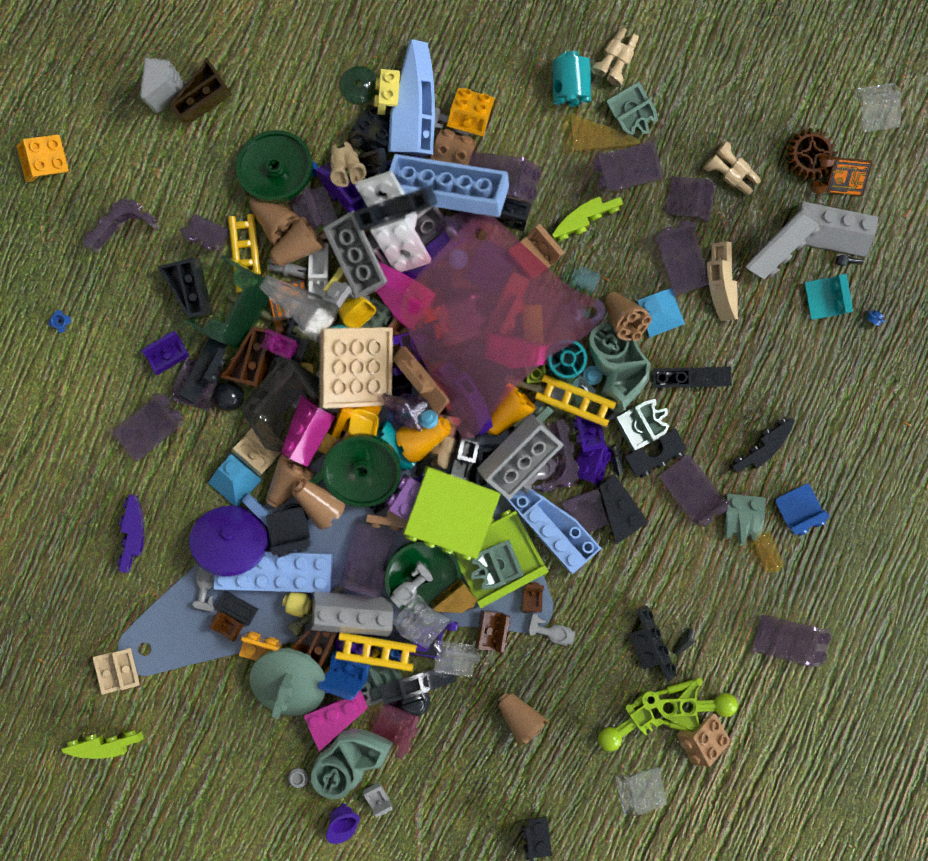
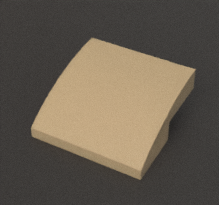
M258 421L231 452L257 475L261 476L282 453L284 443Z
M131 648L93 657L102 695L140 685Z

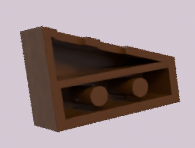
M256 326L251 328L240 345L237 354L231 359L228 368L220 376L221 378L263 388L272 355L271 351L260 347L265 339L266 329Z
M310 627L290 649L310 655L322 667L338 632L311 630Z

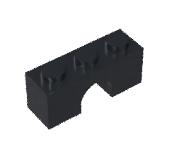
M672 429L658 438L661 451L657 456H648L642 447L624 456L635 477L640 476L643 478L650 474V469L655 466L659 469L668 464L666 460L671 457L675 460L684 455L683 451L687 447L677 429Z

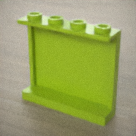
M426 466L423 472L425 475L406 527L402 530L406 534L405 538L412 541H417V539L423 540L425 545L435 548V545L443 547L442 551L453 554L454 551L461 553L460 557L471 560V558L477 559L501 493Z
M509 509L501 513V518L496 521L492 518L480 552L510 539L524 576L496 588L482 590V584L485 582L484 579H471V573L480 568L479 565L472 563L474 558L467 560L460 557L461 553L453 552L480 608L548 573L515 510L512 512Z

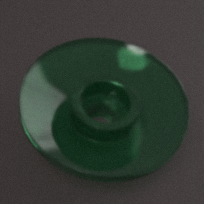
M355 66L348 69L340 80L342 95L353 104H365L371 101L377 93V90H375L376 76L370 69L363 66ZM361 81L362 85L360 87L355 86V82Z

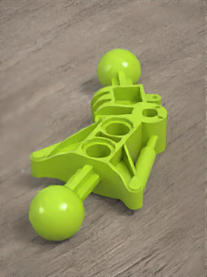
M699 677L669 686L661 691L653 692L648 690L634 700L633 704L625 706L630 715L629 719L616 728L606 727L602 729L598 735V743L603 750L612 752L621 746L622 738L636 727L647 736V729L653 732L652 725L658 728V726L663 724L668 725L669 728L695 732L701 725L697 712L715 711L721 717H731L738 709L737 699L730 693H722L715 700H697V691L703 683V680ZM682 691L676 698H659V695ZM652 696L653 701L651 703H648V697ZM687 701L691 702L692 709L689 712H684L683 704ZM667 702L673 705V709L669 713L663 711V706ZM656 708L664 718L670 721L662 720L661 718L655 719L651 709Z

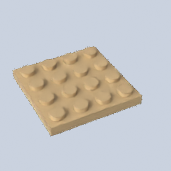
M392 327L321 328L320 408L392 405Z

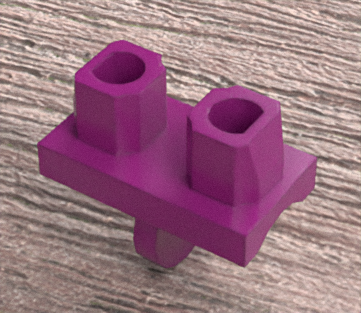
M266 329L265 339L260 347L284 358L291 359L292 355L296 354L298 344L294 339Z

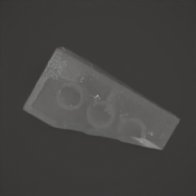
M266 275L260 285L261 290L275 304L281 305L285 309V315L288 318L292 317L299 324L297 328L316 343L320 341L321 328H329L338 313L339 308L325 304L322 296Z

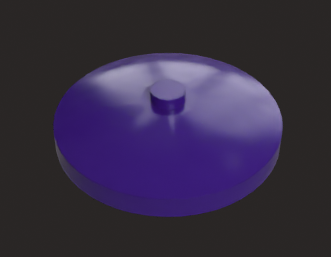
M223 506L205 513L198 519L191 530L189 545L195 562L203 570L213 575L229 577L243 574L254 568L261 561L267 550L268 537L264 523L252 511L239 506Z

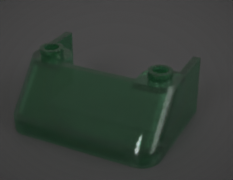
M222 255L221 259L237 268L233 275V281L238 287L243 289L225 322L219 319H211L206 325H203L195 319H187L185 323L215 340L234 348H240L251 328L258 323L275 292V285L270 279L232 257Z

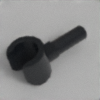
M843 254L837 256L835 264L846 267L847 262L863 264L864 260Z

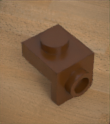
M537 582L525 584L522 592V612H542L544 585H539Z
M218 611L212 618L209 628L235 642L244 625L232 616Z

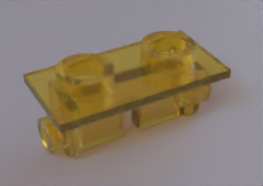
M769 531L759 536L757 541H754L766 573L781 570L785 566L771 532Z

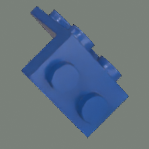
M804 484L775 500L790 533L794 535H804L809 532L808 528L814 525L816 528L826 523L825 520L830 518L827 511L822 510L809 484Z
M335 650L332 654L330 669L325 674V680L318 683V688L345 700H353L367 683L370 665L335 659L337 652Z

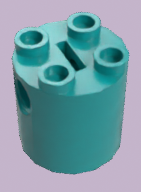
M567 51L552 60L553 104L568 103V106H579L580 102H591L590 59L580 56L577 51Z
M574 340L557 342L548 354V369L553 376L560 380H569L577 377L587 364L585 349Z

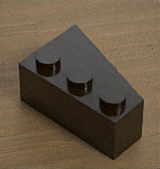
M206 57L200 69L194 72L189 83L183 86L169 105L186 127L230 97L232 93Z

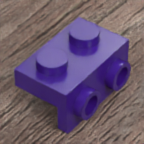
M175 331L164 335L161 339L150 343L142 349L156 375L161 374L190 356L183 341Z
M576 416V419H572L574 430L579 431L576 434L577 444L582 445L583 452L606 448L601 425Z
M606 447L583 452L581 448L572 476L599 485L605 476L606 465L611 459L610 448Z

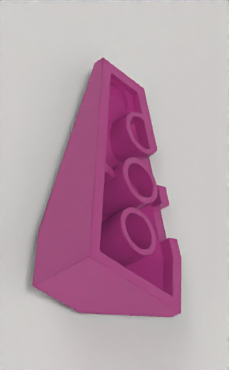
M377 260L387 283L376 292L385 306L387 305L394 318L412 331L434 303L436 293L420 282Z

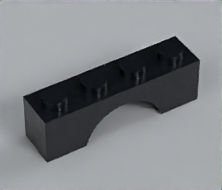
M430 185L355 211L354 215L361 231L407 214L431 208L437 205L438 202L433 187Z

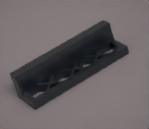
M506 197L500 214L501 218L452 209L450 212L524 231L531 204Z

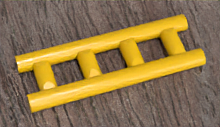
M248 214L247 221L236 222L235 216H229L228 224L236 293L244 292L243 286L251 285L255 286V291H261L263 289L254 214ZM248 228L249 240L238 241L237 229ZM250 247L251 259L240 260L239 248ZM252 266L254 278L242 279L241 267Z
M544 374L542 382L547 383L543 394L537 392L536 400L604 427L608 426L609 420L604 417L608 408L614 410L617 402ZM554 386L565 390L561 401L550 397ZM572 393L583 397L579 408L568 404ZM590 401L601 404L597 415L586 411Z
M340 632L339 640L344 641L342 652H336L335 659L412 672L413 664L408 663L409 652L415 653L417 645ZM352 642L363 644L362 655L350 654ZM371 645L383 647L381 659L369 657ZM390 649L402 650L400 662L388 660Z

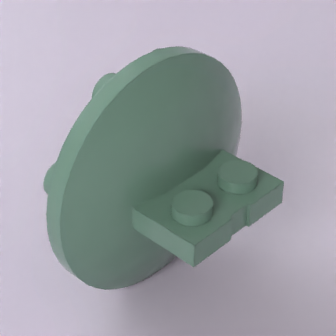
M290 648L265 652L255 661L250 672V685L254 695L265 707L273 711L271 717L279 719L281 714L297 716L313 711L320 705L326 693L318 688V683L325 680L321 667L310 655Z

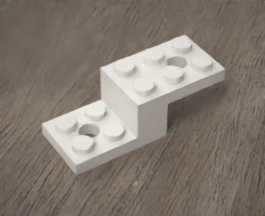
M392 171L358 181L356 184V188L367 206L405 194ZM382 191L384 193H387V195L381 196L378 194V192ZM416 212L389 220L370 229L392 268L399 272L431 263V257L415 231L418 216ZM401 250H406V251H409L410 253H409V254H404V253L401 252Z

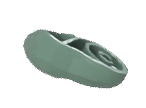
M602 323L596 326L590 333L588 339L589 351L598 371L607 376L600 396L617 402L614 410L609 409L613 412L621 413L647 384L651 363L641 352L636 341L618 338L612 323Z
M358 728L343 730L333 743L325 748L316 759L311 773L313 788L320 795L328 799L343 798L362 781L365 770L382 767L393 745V741Z

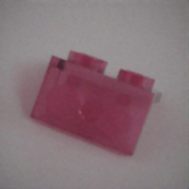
M384 704L372 733L399 745L395 757L403 760L405 753L409 754L412 748L411 738L415 739L418 734L419 728L416 726L420 717Z

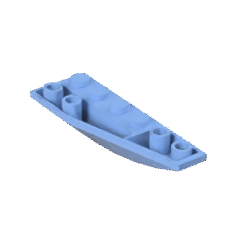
M411 39L400 75L398 106H392L390 112L388 152L423 157L433 155L435 125L434 80L428 43Z
M530 489L527 494L519 490L510 500L504 496L524 522L571 575L602 549L575 518L533 489Z

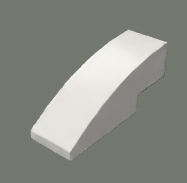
M324 243L325 247L322 250L309 255L308 300L310 305H328L322 300L326 294L324 288L329 282L328 243Z

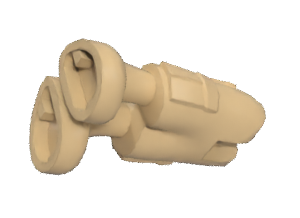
M623 27L620 28L604 49V59L591 66V72L594 75L605 77L611 62L615 59L616 63L608 74L607 80L612 85L618 87L624 81L622 76L623 66L629 65L639 38L634 33L629 39L628 45L621 43L627 31Z
M725 141L716 151L717 155L711 157L703 168L708 172L712 170L722 172L725 182L749 196L753 190L743 181L745 177L755 185H759L761 179L742 157L736 158L733 155L731 144ZM719 157L727 160L731 164V168L724 164Z
M344 142V147L338 149L336 144L331 146L330 163L332 170L330 178L335 185L340 187H346L349 184L346 169L349 170L350 180L354 185L358 181L363 180L366 175L365 166L359 163L358 155L349 142Z
M437 414L438 418L443 417L450 422L451 432L430 451V455L435 457L430 466L448 469L457 441L454 436L458 426L461 424L462 418Z

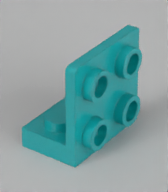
M847 274L804 283L811 320L853 312Z

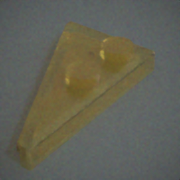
M574 113L570 114L573 152L639 146L641 144L640 140L633 136L617 132L615 129L602 124L599 125L592 120L581 118Z

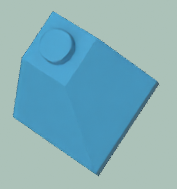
M672 289L655 293L635 302L646 309L652 318L651 323L646 329L649 338L685 324Z
M230 454L208 483L234 506H239L243 502L244 496L247 493H251L261 482L262 478L236 455Z

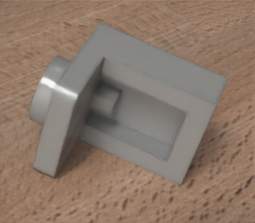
M334 281L322 300L325 304L340 308L347 297L355 299V295L350 284Z
M380 782L363 790V795L371 806L376 818L392 810L390 798Z

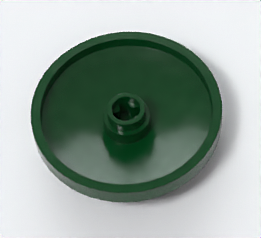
M282 130L266 131L251 138L242 147L236 161V174L241 187L250 197L264 203H281L296 197L308 185L313 172L312 156L305 142L295 134Z
M356 433L339 439L330 447L324 459L323 478L328 490L338 500L351 506L370 507L384 502L395 492L400 481L401 464L396 451L387 441L372 434Z
M423 540L412 541L401 546L392 554L384 571V584L389 598L393 595L392 592L401 584L412 582L421 574L419 573L415 576L411 574L417 566L416 563L420 560L431 572L433 580H425L417 588L415 597L399 609L409 614L421 616L437 613L430 602L459 578L461 579V569L454 554L442 551L443 547L435 545V548L427 546Z

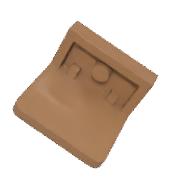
M441 129L436 138L433 155H431L430 160L469 165L477 141H474L469 136L457 135L452 130Z
M541 224L536 226L526 238L508 250V255L531 280L553 266L565 254Z
M713 713L705 719L695 732L681 730L677 734L690 762L698 766L710 767L730 743V739L720 720Z

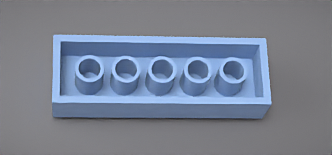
M398 154L394 155L389 170L393 172L405 194L432 185L438 202L434 207L500 217L509 188L506 171Z
M266 551L261 561L254 568L243 574L229 577L214 575V589L283 592L317 591L331 593L333 553L289 552L287 556L278 557V555H272L271 551Z

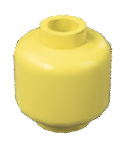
M290 592L289 595L284 596L282 605L285 606L287 614L302 618L305 614H309L312 600L307 593Z

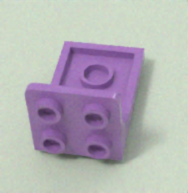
M406 473L403 476L401 475L397 489L385 500V506L391 512L408 521L421 483Z

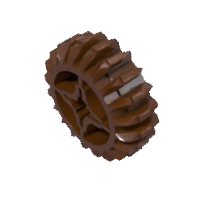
M809 128L807 133L804 129L801 130L800 135L798 133L794 134V139H790L788 141L790 145L785 148L790 152L785 154L786 158H790L786 164L793 165L790 171L792 172L796 169V176L798 177L802 173V179L804 180L808 175L810 180H814L815 175L818 179L822 178V174L827 175L829 173L828 169L831 170L832 166H821L815 169L816 160L820 158L821 154L835 156L838 153L832 150L836 147V144L830 145L829 143L832 137L826 139V132L819 135L820 129H816L814 133L812 128ZM807 140L806 149L797 152L799 143ZM815 141L820 143L824 149L817 148ZM810 150L815 154L812 158L807 154ZM798 159H803L807 167L803 166Z

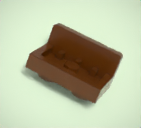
M481 610L475 648L504 653L507 645V631L510 627V616L503 612Z

